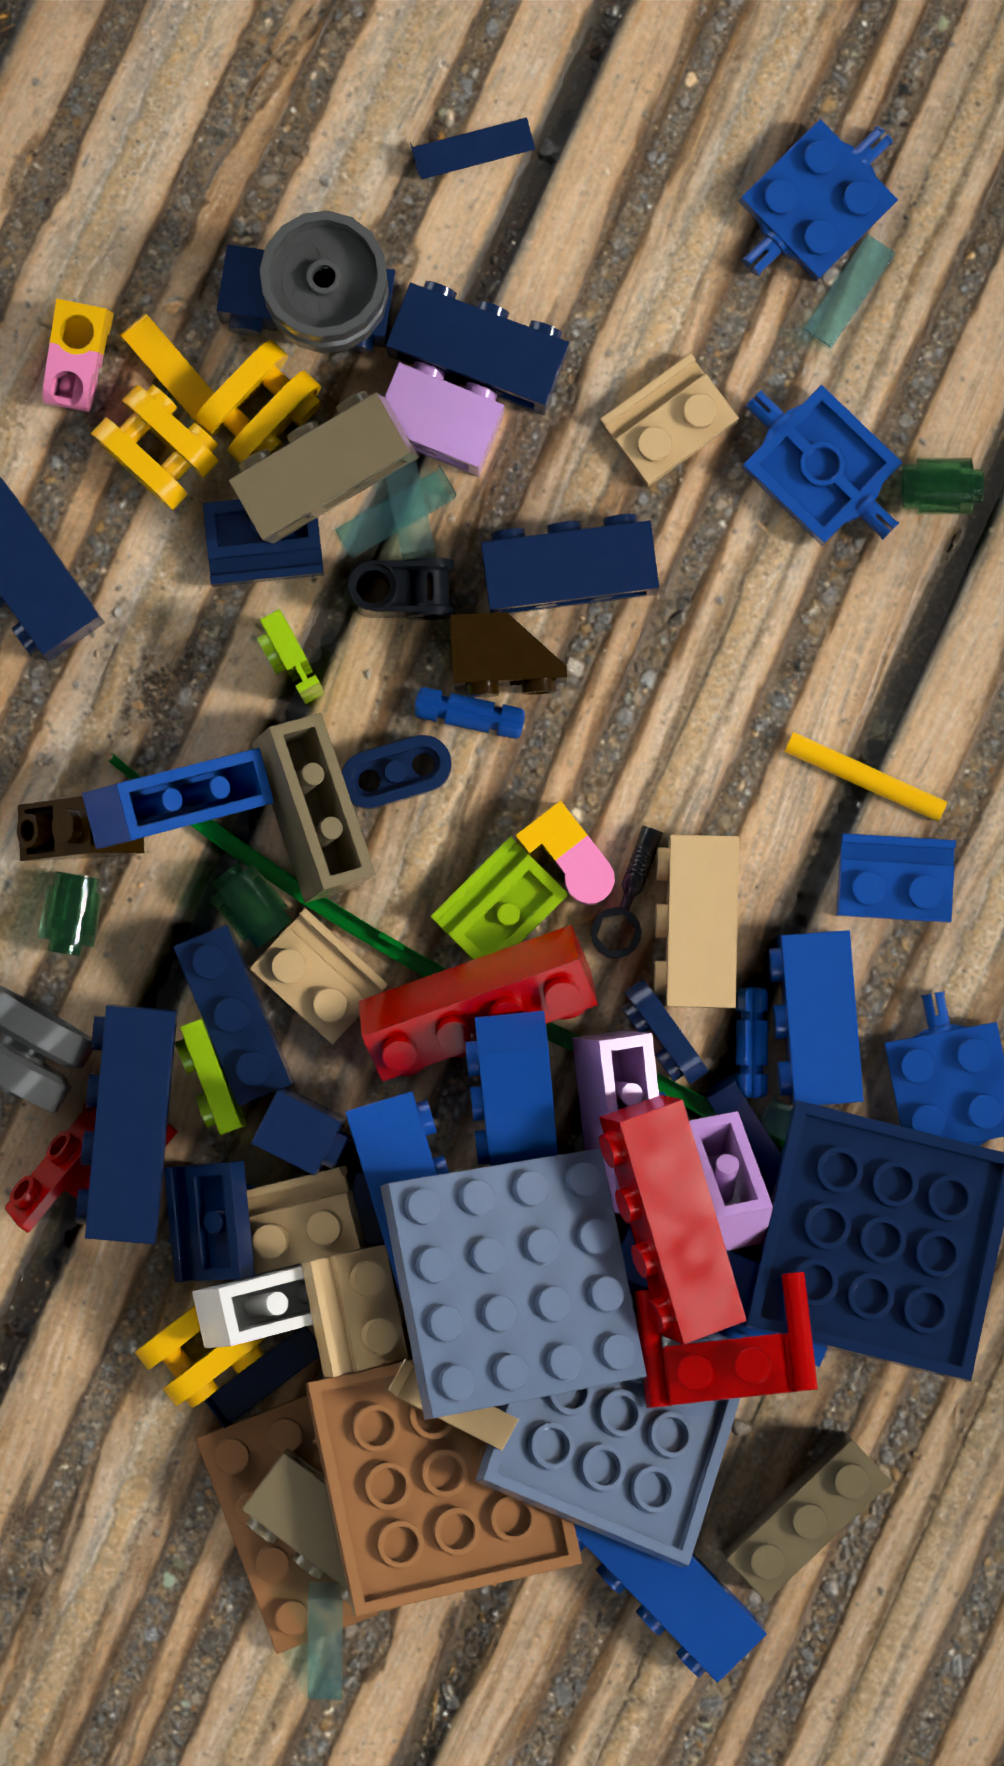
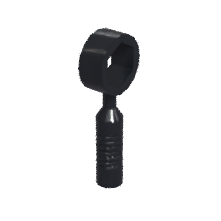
M647 826L641 827L631 856L632 858L621 883L624 895L619 908L614 907L604 910L597 915L591 925L590 936L592 944L599 953L606 957L616 959L625 957L632 953L640 943L642 933L640 922L630 912L634 898L643 892L647 881L646 878L653 864L663 832ZM622 915L634 929L632 939L628 948L609 951L597 937L603 918Z

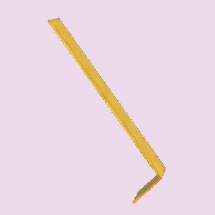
M143 314L119 336L128 343L194 420L201 407L214 392L147 314Z

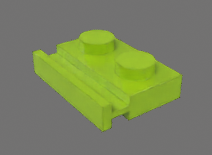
M278 609L259 619L266 634L258 637L257 640L276 675L287 670L293 682L299 679L302 680L301 683L295 686L305 705L324 695L325 693L317 676L314 675L307 678L306 675L313 672L281 610Z
M510 836L430 917L474 960L521 943L569 894Z
M203 1019L181 1026L180 1029L184 1039L175 1043L186 1073L189 1074L196 1071L204 1090L203 1093L195 1097L207 1128L217 1125L220 1135L247 1126L242 1108L236 1103Z

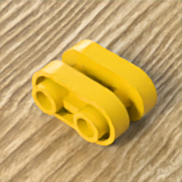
M272 339L263 343L206 401L194 419L211 437L217 435L226 427L235 436L227 452L239 464L253 454L268 449L271 455L277 452L283 444L278 437L292 422L298 427L302 426L318 410L322 403L316 397L321 389V385L305 370L296 374L291 380L280 371L289 355ZM265 387L274 397L250 420L242 410Z
M154 384L147 391L141 386L136 385L121 401L132 413L119 428L110 419L105 417L90 435L160 502L173 511L188 495L177 481L189 468L204 478L219 463V460L212 453L219 445L195 422L187 429L172 415L177 406ZM148 430L173 452L161 466L136 444Z
M194 1305L134 1353L147 1370L163 1361L175 1378L167 1383L162 1390L175 1407L186 1401L191 1409H193L219 1389L213 1380L230 1366L238 1374L260 1358L265 1352L258 1344L266 1337L234 1346L214 1347L193 1363L181 1346L201 1331Z

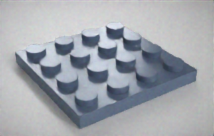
M600 1148L392 1182L380 1186L424 1420L647 1377L604 1159Z
M631 1295L632 1304H633V1309H634V1314H635V1319H636V1324H637L636 1309H635V1299H634V1296ZM716 1332L687 1344L726 1340L729 1338ZM662 1335L663 1347L682 1345ZM643 1378L500 1405V1410L519 1419L503 1451L487 1444L475 1482L677 1567L689 1566L740 1398L646 1408Z

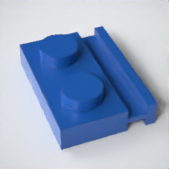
M841 834L836 916L950 923L952 921L955 867L953 865L956 840Z

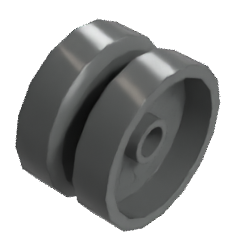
M331 211L305 213L282 225L266 245L259 270L267 312L278 331L298 347L322 354L347 351L368 339L383 320L389 299L384 253L372 232L353 217ZM329 276L335 278L334 283L327 288L318 287L314 283L315 281L325 283Z
M0 985V1090L56 1113L72 1087L62 1073L45 1063V1061L49 1058L68 1068H83L93 1052L92 1038L53 1013Z

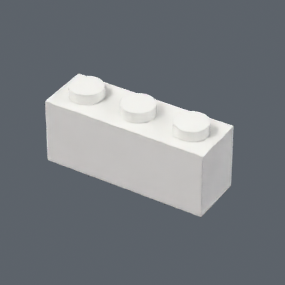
M301 1264L192 1291L205 1348L234 1346L313 1325Z

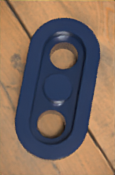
M418 735L354 755L345 763L342 775L352 804L362 809L371 810L436 791L448 780L452 762L447 747L440 740L428 735ZM420 755L430 756L435 763L433 771L428 775L417 774L412 767L416 757ZM367 771H373L380 777L379 787L372 792H366L359 787V778Z
M643 979L624 992L629 1003L621 1009L637 1032H647L650 1030L663 1049L654 1055L673 1082L683 1076L691 1085L709 1072L697 1052Z

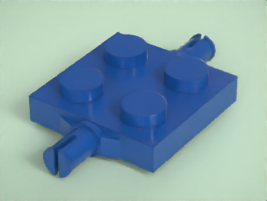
M820 119L738 200L757 220L765 237L746 257L742 258L743 263L748 268L762 253L765 254L750 270L753 274L760 276L761 272L782 254L796 261L817 281L898 201L876 177L873 167L870 165L888 146L893 144L892 138L887 134L873 149L870 147L885 132L883 128L875 126L874 130L854 148L842 142Z
M822 384L802 405L792 408L786 413L774 404L762 390L748 402L745 408L751 411L769 430L762 446L743 464L742 469L821 546L842 525L856 520L858 517L866 522L882 540L899 524L875 499L880 492L882 484L903 462Z
M945 991L934 993L938 1015H935L932 995H921L928 1029H924L911 1038L884 1042L900 1126L977 1146L990 1139L1004 1137V1055L997 1022L970 1027L950 1024Z

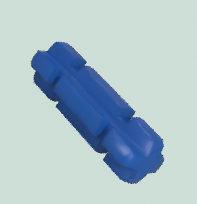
M427 687L420 688L417 693L414 713L418 718L435 722L437 718L445 719V724L489 733V729L497 730V735L513 739L519 738L522 734L525 720V711L522 708L503 704L502 708L494 707L495 702L465 697L464 695L454 693L447 697L442 695L443 692L441 690Z
M743 987L736 992V1011L741 1012V1020H736V1065H740V1074H737L736 1084L745 1098H763L768 1093V1074H763V1066H768V1020H763V1012H768V992L761 987Z

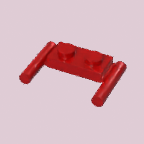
M805 1272L781 1275L788 1333L785 1334L778 1333L663 1347L662 1334L654 1328L648 1314L647 1302L652 1299L650 1290L634 1292L638 1334L647 1377H643L646 1408L818 1390Z

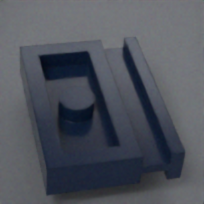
M239 499L202 503L212 587L324 576L319 518L314 519L273 544L261 539Z
M244 1161L165 1167L164 1174L175 1282L231 1280L255 1276Z

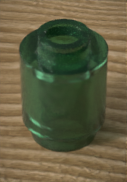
M971 457L917 458L916 464H903L901 474L902 508L916 509L917 515L972 514L973 503H983L984 499L983 469H973Z
M236 863L211 884L218 892L211 898V903L244 942L249 939L257 949L261 948L293 921L284 911L288 905L254 864L244 871Z
M55 871L53 885L47 884L38 932V938L49 940L47 951L81 957L83 946L94 947L103 894L98 893L100 879Z

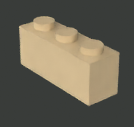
M670 835L668 837V848H657L656 878L657 881L667 882L666 904H656L655 938H665V961H655L654 994L664 995V1007L736 1008L739 836Z

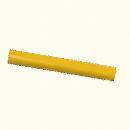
M792 732L784 749V752L934 821L938 822L946 808L947 801L798 733Z

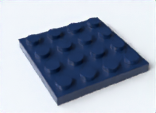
M799 1100L795 1101L791 1110L771 1203L773 1208L769 1226L762 1240L745 1315L747 1321L744 1322L743 1326L772 1334L788 1333L781 1275L805 1272L813 1344L964 1382L971 1381L1004 1228V1152Z

